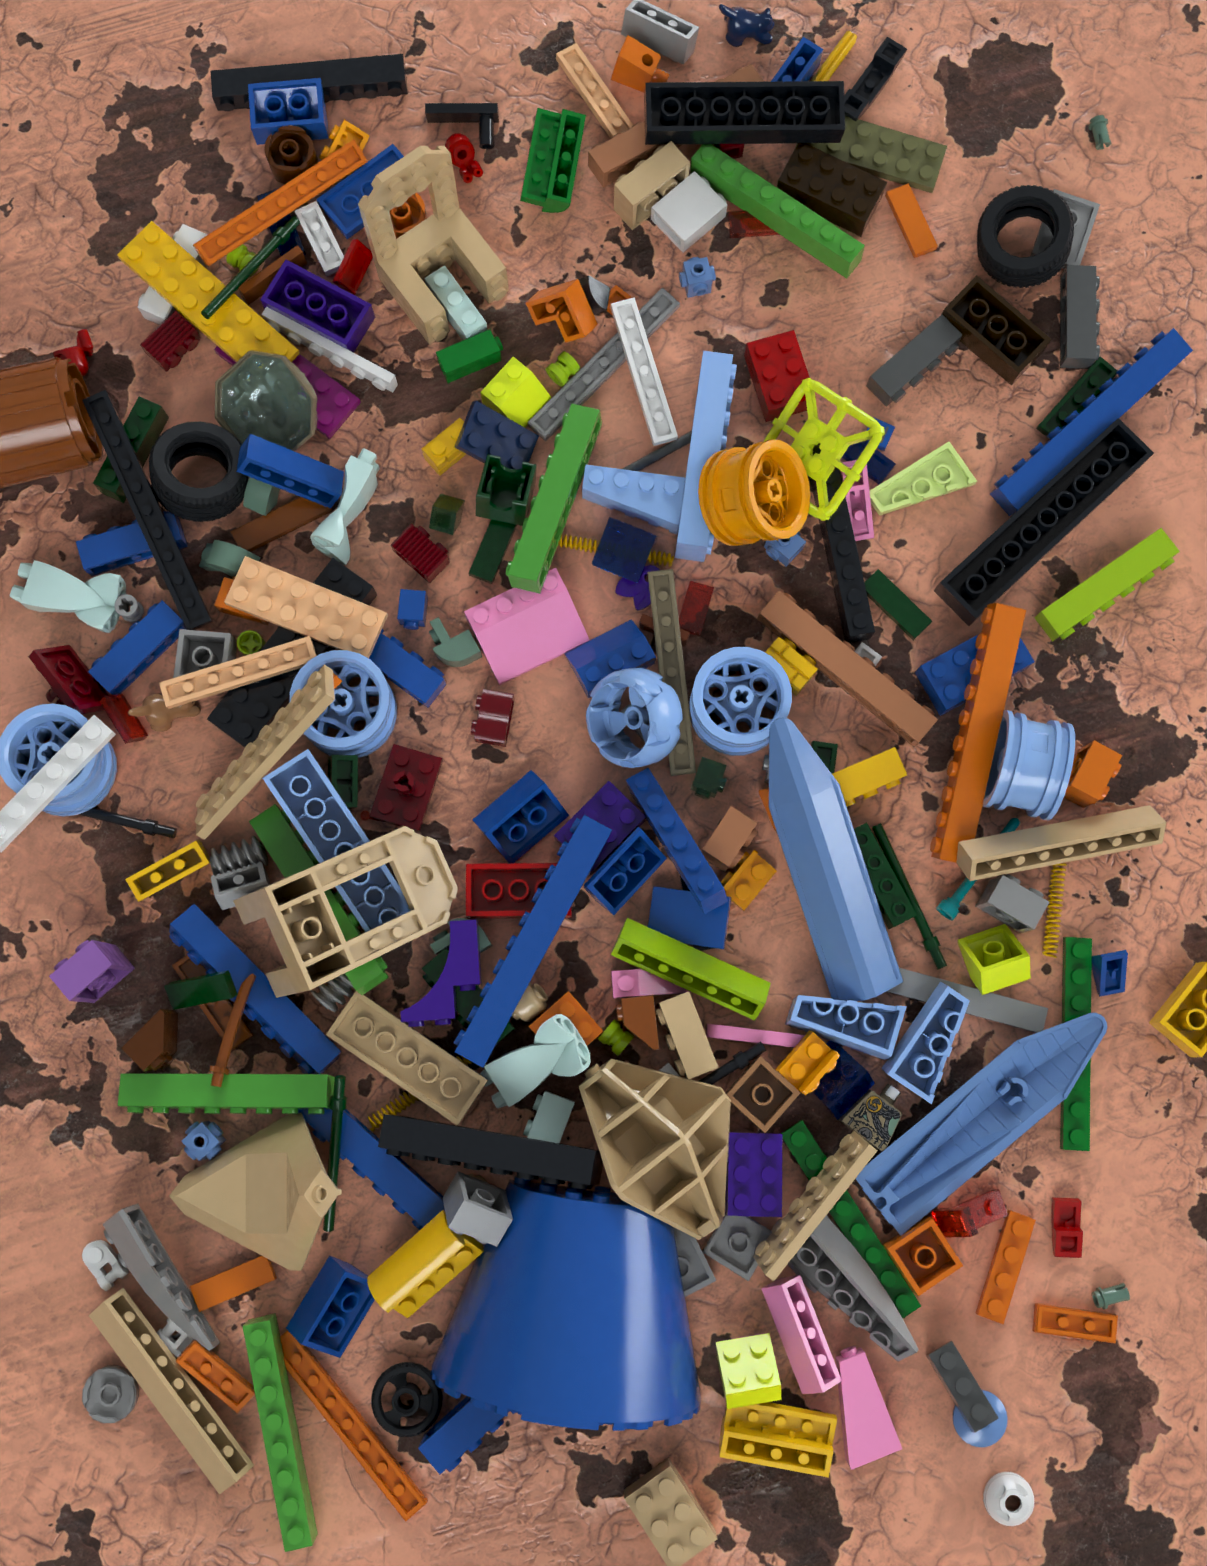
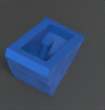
M1126 950L1092 956V972L1099 997L1125 992L1128 959Z

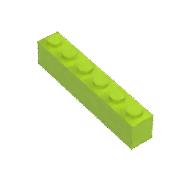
M1160 528L1046 607L1035 617V620L1052 642L1059 637L1064 640L1075 632L1074 626L1079 623L1084 626L1095 618L1094 612L1099 609L1102 612L1106 611L1115 604L1113 599L1120 595L1124 598L1135 590L1133 585L1140 581L1143 585L1155 576L1153 571L1160 567L1163 571L1175 562L1173 557L1180 551L1164 530Z
M629 918L626 919L619 932L611 953L612 956L752 1020H756L763 1009L771 984L766 980Z

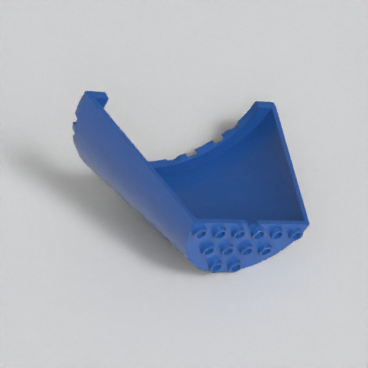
M516 1176L514 1180H509L505 1190L513 1220L498 1246L489 1243L483 1244L484 1252L476 1258L432 1363L431 1378L435 1380V1385L443 1388L445 1393L455 1399L460 1398L461 1394L471 1397L470 1403L474 1404L476 1408L493 1411L506 1417L508 1416V1411L521 1415V1420L559 1427L599 1430V1425L613 1424V1431H624L626 1429L646 1430L648 1427L653 1426V1421L664 1420V1425L672 1426L682 1423V1420L693 1418V1413L698 1414L700 1410L701 1393L674 1227L622 1201L616 1193L611 1192L609 1187L595 1186L594 1191L572 1188L570 1183H568V1187L545 1183L543 1179L541 1183L530 1182L528 1179L517 1178Z

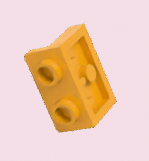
M344 119L339 126L335 124L328 137L332 141L329 147L324 146L319 159L323 160L353 139L361 151H363L370 135Z
M755 849L751 854L746 851L738 862L739 869L734 874L729 871L721 881L726 896L731 897V901L743 911L777 872L775 868L757 855L758 852Z
M809 1030L775 1070L800 1093L807 1095L819 1086V1080L825 1073L834 1069L840 1054L832 1050L813 1031Z

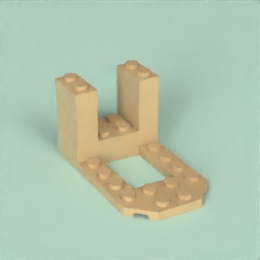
M419 146L375 176L371 183L373 186L372 192L369 196L364 195L358 206L378 277L425 340L431 345L433 342H439L446 337L449 332V326L444 307L427 287L424 278L444 265L449 268L453 261H456L488 304L495 300H501L509 291L506 267L459 208L451 153L445 146H437L435 150H430L428 146ZM428 187L433 215L396 239L389 211L394 207L403 205L410 196L416 192H422Z
M403 826L313 867L235 899L233 902L244 925L265 918L285 962V965L266 973L276 998L312 990L446 924L450 916L451 903L456 897L458 887L438 841L428 836L424 837L415 833L413 829ZM389 862L410 911L346 941L324 891Z

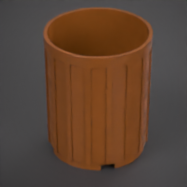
M56 357L0 369V488L93 466V462L102 459V443L82 401L90 397V394L75 363L68 364V362H71L70 358L62 360Z

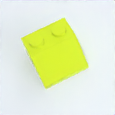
M514 356L480 392L483 405L524 428L528 426V421L552 398L533 372Z
M1006 924L958 939V945L969 976L982 995L1031 979L1030 955Z

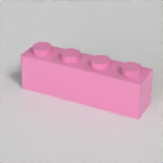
M801 1275L779 1278L761 1288L802 1394L823 1393L842 1381Z

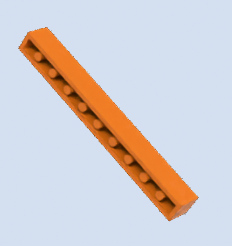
M993 603L988 604L987 608L983 610L981 616L983 627L975 644L977 654L970 666L971 681L965 689L964 699H966V703L958 720L960 730L953 742L954 757L947 768V775L949 776L947 786L942 791L941 799L943 806L936 818L937 833L930 844L931 857L956 863L958 842L975 839L1026 614L1025 609Z

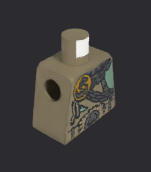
M890 1084L886 1085L880 1095L872 1090H867L838 1120L852 1131L854 1130L877 1150L883 1152L887 1148L902 1116V1112L892 1106L901 1093Z

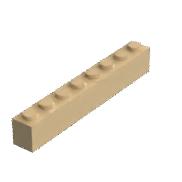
M1148 805L958 842L956 863L969 881L1127 851L1162 844L1166 821Z
M124 1288L105 1300L89 1315L219 1495L235 1484L254 1466L184 1369L176 1363V1358Z

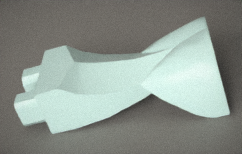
M365 448L361 450L358 458L351 455L345 465L344 487L337 510L324 519L310 536L312 544L317 550L331 559H336L345 566L350 559V545L346 527L362 512L378 486L376 474L380 468L375 462L377 455Z
M34 560L33 564L20 563L18 576L27 579L25 587L18 585L12 587L10 592L12 599L21 603L27 609L37 612H75L76 616L90 627L106 633L114 630L120 617L115 610L114 604L119 596L126 594V583L120 575L105 573L93 577L84 583L71 574L43 562Z
M556 1014L539 1027L533 1045L518 1048L501 1055L484 1066L485 1069L480 1075L488 1080L485 1087L494 1082L499 1090L491 1096L496 1108L507 1105L511 1107L536 1089L551 1073L558 1076L571 1077L583 1072L591 1063L590 1052L570 1019L562 1014Z

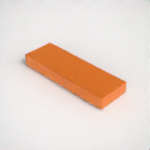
M909 183L887 191L885 197L913 257L917 258L935 251L938 245Z
M261 1255L195 1283L190 1288L197 1308L201 1312L276 1280L277 1277L271 1261Z
M1035 1303L1032 1331L1116 1344L1118 1315Z
M193 1340L176 1358L177 1364L237 1414L255 1395L252 1384L214 1352L207 1350L196 1340Z

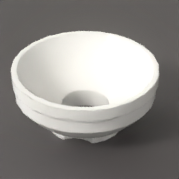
M1001 1472L994 1475L987 1482L983 1492V1502L988 1514L995 1521L1006 1526H1016L1025 1522L1032 1514L1034 1495L1030 1485L1023 1477L1013 1472ZM1010 1495H1016L1020 1499V1506L1015 1511H1009L1005 1507V1501Z

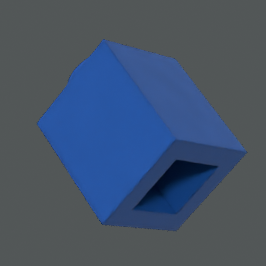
M400 589L397 619L400 625H404V628L417 630L419 627L426 626L428 606L426 591Z

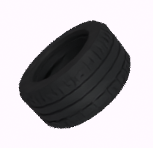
M1037 185L1016 186L997 195L986 206L985 211H983L977 230L978 257L987 274L992 276V279H996L998 283L1001 282V284H1007V286H1013V288L1034 287L1042 282H1047L1052 276H1055L1065 265V262H1067L1073 243L1074 222L1069 206L1063 201L1062 197H1059V194ZM1032 217L1045 223L1049 227L1053 238L1051 243L1042 252L1034 256L1021 258L1010 255L1002 249L997 240L1000 230L1008 222L1016 218Z
M201 421L178 424L163 432L152 446L149 456L151 487L158 502L171 514L195 522L213 521L232 513L242 503L248 483V476L236 472L242 443L228 430L218 425ZM198 455L210 457L218 461L226 469L227 474L222 481L214 486L194 488L179 482L171 471L181 460Z

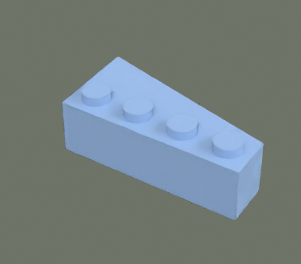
M585 465L582 498L611 510L621 511L629 517H636L647 521L648 524L655 527L660 526L678 535L685 477Z
M940 981L895 1047L892 1057L887 1059L881 1069L890 1077L932 1104L935 1097V1089L942 1078V1070L947 1057L950 1056L953 1048L952 1043L960 1029L970 1000Z
M798 995L792 1001L785 1024L805 1032L811 1030L819 1037L886 1060L892 1057L907 1006H890L880 1003H862L852 1000L844 1001L834 1000L833 998Z

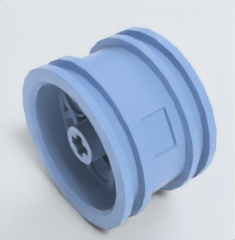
M732 647L716 653L702 665L694 681L689 700V714L692 719L693 729L708 747L719 753L731 756H744L761 750L769 744V729L772 722L778 718H787L792 703V688L789 678L783 667L772 656L761 650L751 647ZM741 671L742 675L728 677V672ZM753 683H764L766 690L763 692L756 691ZM712 687H717L722 691V696L712 697L708 690ZM764 706L774 711L773 719L760 717ZM715 713L723 723L717 726L710 716ZM738 722H745L749 725L750 730L742 733L737 729L736 724Z
M333 650L321 653L310 659L299 670L293 680L290 690V702L293 694L298 689L302 690L307 684L310 675L315 671L318 672L323 665L331 668L333 673L342 682L334 689L335 700L303 734L320 751L329 756L358 755V758L378 750L388 740L394 730L397 719L396 699L381 670L367 657L348 650ZM353 677H360L361 682L358 686H349V681ZM369 696H379V705L370 707ZM357 721H366V726L363 730H354V724ZM328 727L339 730L335 738L326 736Z
M53 703L37 705L17 715L6 726L0 737V775L6 785L15 793H18L70 738L83 727L88 719L73 708ZM110 741L42 811L50 815L62 817L74 816L92 809L108 795L117 773V757Z
M1004 710L982 806L989 808L993 805L995 809L1001 811L1007 806L1026 810L1027 815L1036 818L1040 816L1043 820H1051L1063 801L1072 771L1075 752V731L1073 725L1065 722L1060 724L1056 720H1049L1046 724L1027 720L1026 715L1017 712L1013 715L1012 711Z

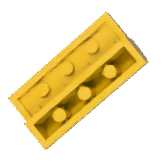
M442 1210L367 1277L369 1290L375 1301L387 1313L394 1309L406 1318H409L484 1252L483 1244L466 1234L459 1235L448 1228L446 1214Z
M771 1402L727 1409L726 1405L721 1424L719 1457L829 1478L834 1451L832 1445L837 1416L836 1414Z

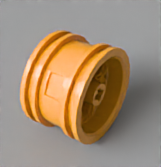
M767 440L752 444L747 449L744 447H733L720 450L712 454L702 468L698 489L700 509L708 529L723 544L741 546L753 544L760 539L765 541L787 539L796 535L802 529L810 507V486L801 458L788 443L781 440Z

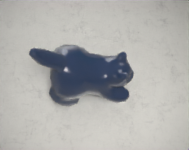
M723 4L719 5L721 13L725 15L724 20L728 28L726 40L730 45L734 47L742 46L745 38H753L762 44L771 43L772 35L768 32L774 28L775 22L769 8L765 9L762 13H755L742 7L729 8Z

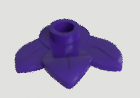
M629 561L622 565V570L626 576L618 582L615 593L623 597H633L635 608L639 611L651 604L649 582L646 581L647 572L659 571L660 569L653 565L645 566L639 561Z

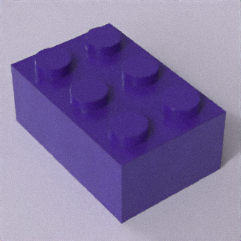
M608 781L554 835V839L560 845L564 841L569 843L573 836V833L569 831L576 818L582 819L584 815L612 829L609 838L589 873L592 875L637 827H640L645 822L646 816Z
M729 1132L725 1215L782 1217V1134Z

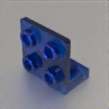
M609 517L592 565L637 583L640 580L653 545H656L659 536Z
M829 1040L826 1044L832 1050L837 1051L840 1057L836 1060L837 1064L834 1069L824 1074L819 1080V1086L812 1093L824 1103L829 1112L838 1120L875 1082L869 1072L838 1043Z

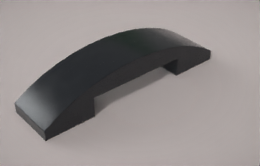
M889 37L884 40L874 54V58L853 88L849 89L844 95L846 116L857 121L867 111L895 72L907 52V48Z

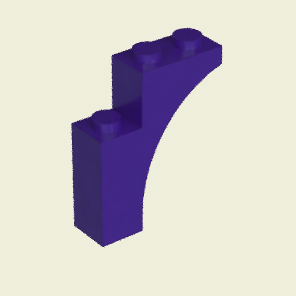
M476 919L450 921L449 953L442 974L433 988L420 1001L400 1011L401 1022H408V1027L424 1026V1021L435 1020V1025L451 1024V1019H457L455 987L460 986V991L476 990V985H482L479 927Z

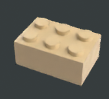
M672 141L665 146L658 147L650 158L646 161L641 160L634 170L627 175L620 176L614 184V211L631 230L635 229L651 216V207L689 176L690 161Z
M690 992L658 1003L659 1009L655 1010V1014L660 1026L665 1024L668 1034L664 1035L669 1050H675L678 1059L674 1060V1064L679 1076L684 1075L689 1080L717 1069V1062Z
M669 1458L624 1489L625 1501L667 1566L683 1565L717 1540L715 1528Z

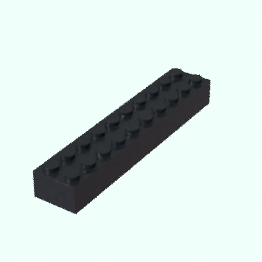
M1118 418L949 573L934 589V592L970 626L982 615L983 610L987 608L988 604L995 603L1132 476L1154 452Z

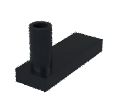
M425 103L427 123H479V147L482 149H492L494 147V123H499L498 103Z

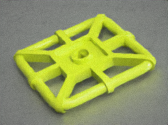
M806 378L796 388L778 419L775 418L772 424L774 425L763 442L776 440L782 430L795 439L791 447L801 458L807 475L814 479L817 485L819 507L810 502L808 514L821 521H826L838 509L855 481L858 482L862 477L860 473L879 446L882 436L885 435V430L876 419L853 405L851 399L841 397L822 383ZM815 392L837 406V410L828 424L818 419ZM805 394L808 419L798 433L786 423ZM847 413L870 428L868 431L847 437L836 431ZM870 440L852 468L840 462L849 445ZM820 443V454L815 453L813 455L814 446ZM836 467L847 476L829 502L826 481Z

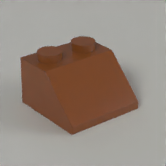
M653 995L622 998L620 1000L621 1004L616 1005L617 1021H623V1027L649 1048L658 1050L659 1042Z

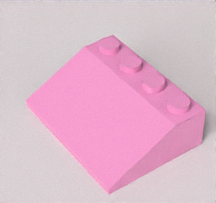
M556 568L548 571L540 594L512 588L464 611L466 620L499 685L590 641L568 590Z

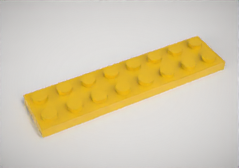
M153 221L117 254L118 258L235 362L250 350L284 355L291 362L300 354L295 346L235 293L209 319L204 318L201 311L221 292L225 285ZM261 361L255 362L257 366L263 365Z

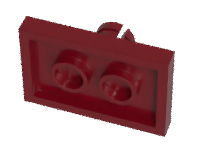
M70 645L33 650L28 656L51 687L46 693V698L50 703L57 697L58 700L55 704L66 705L77 710L82 715L107 710L114 704L100 683L88 672L89 669Z
M393 744L369 815L370 818L400 827L406 826L420 832L443 758Z

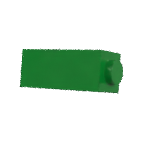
M489 329L437 351L436 356L447 383H450L502 361L500 351L503 350V346L499 337H494Z

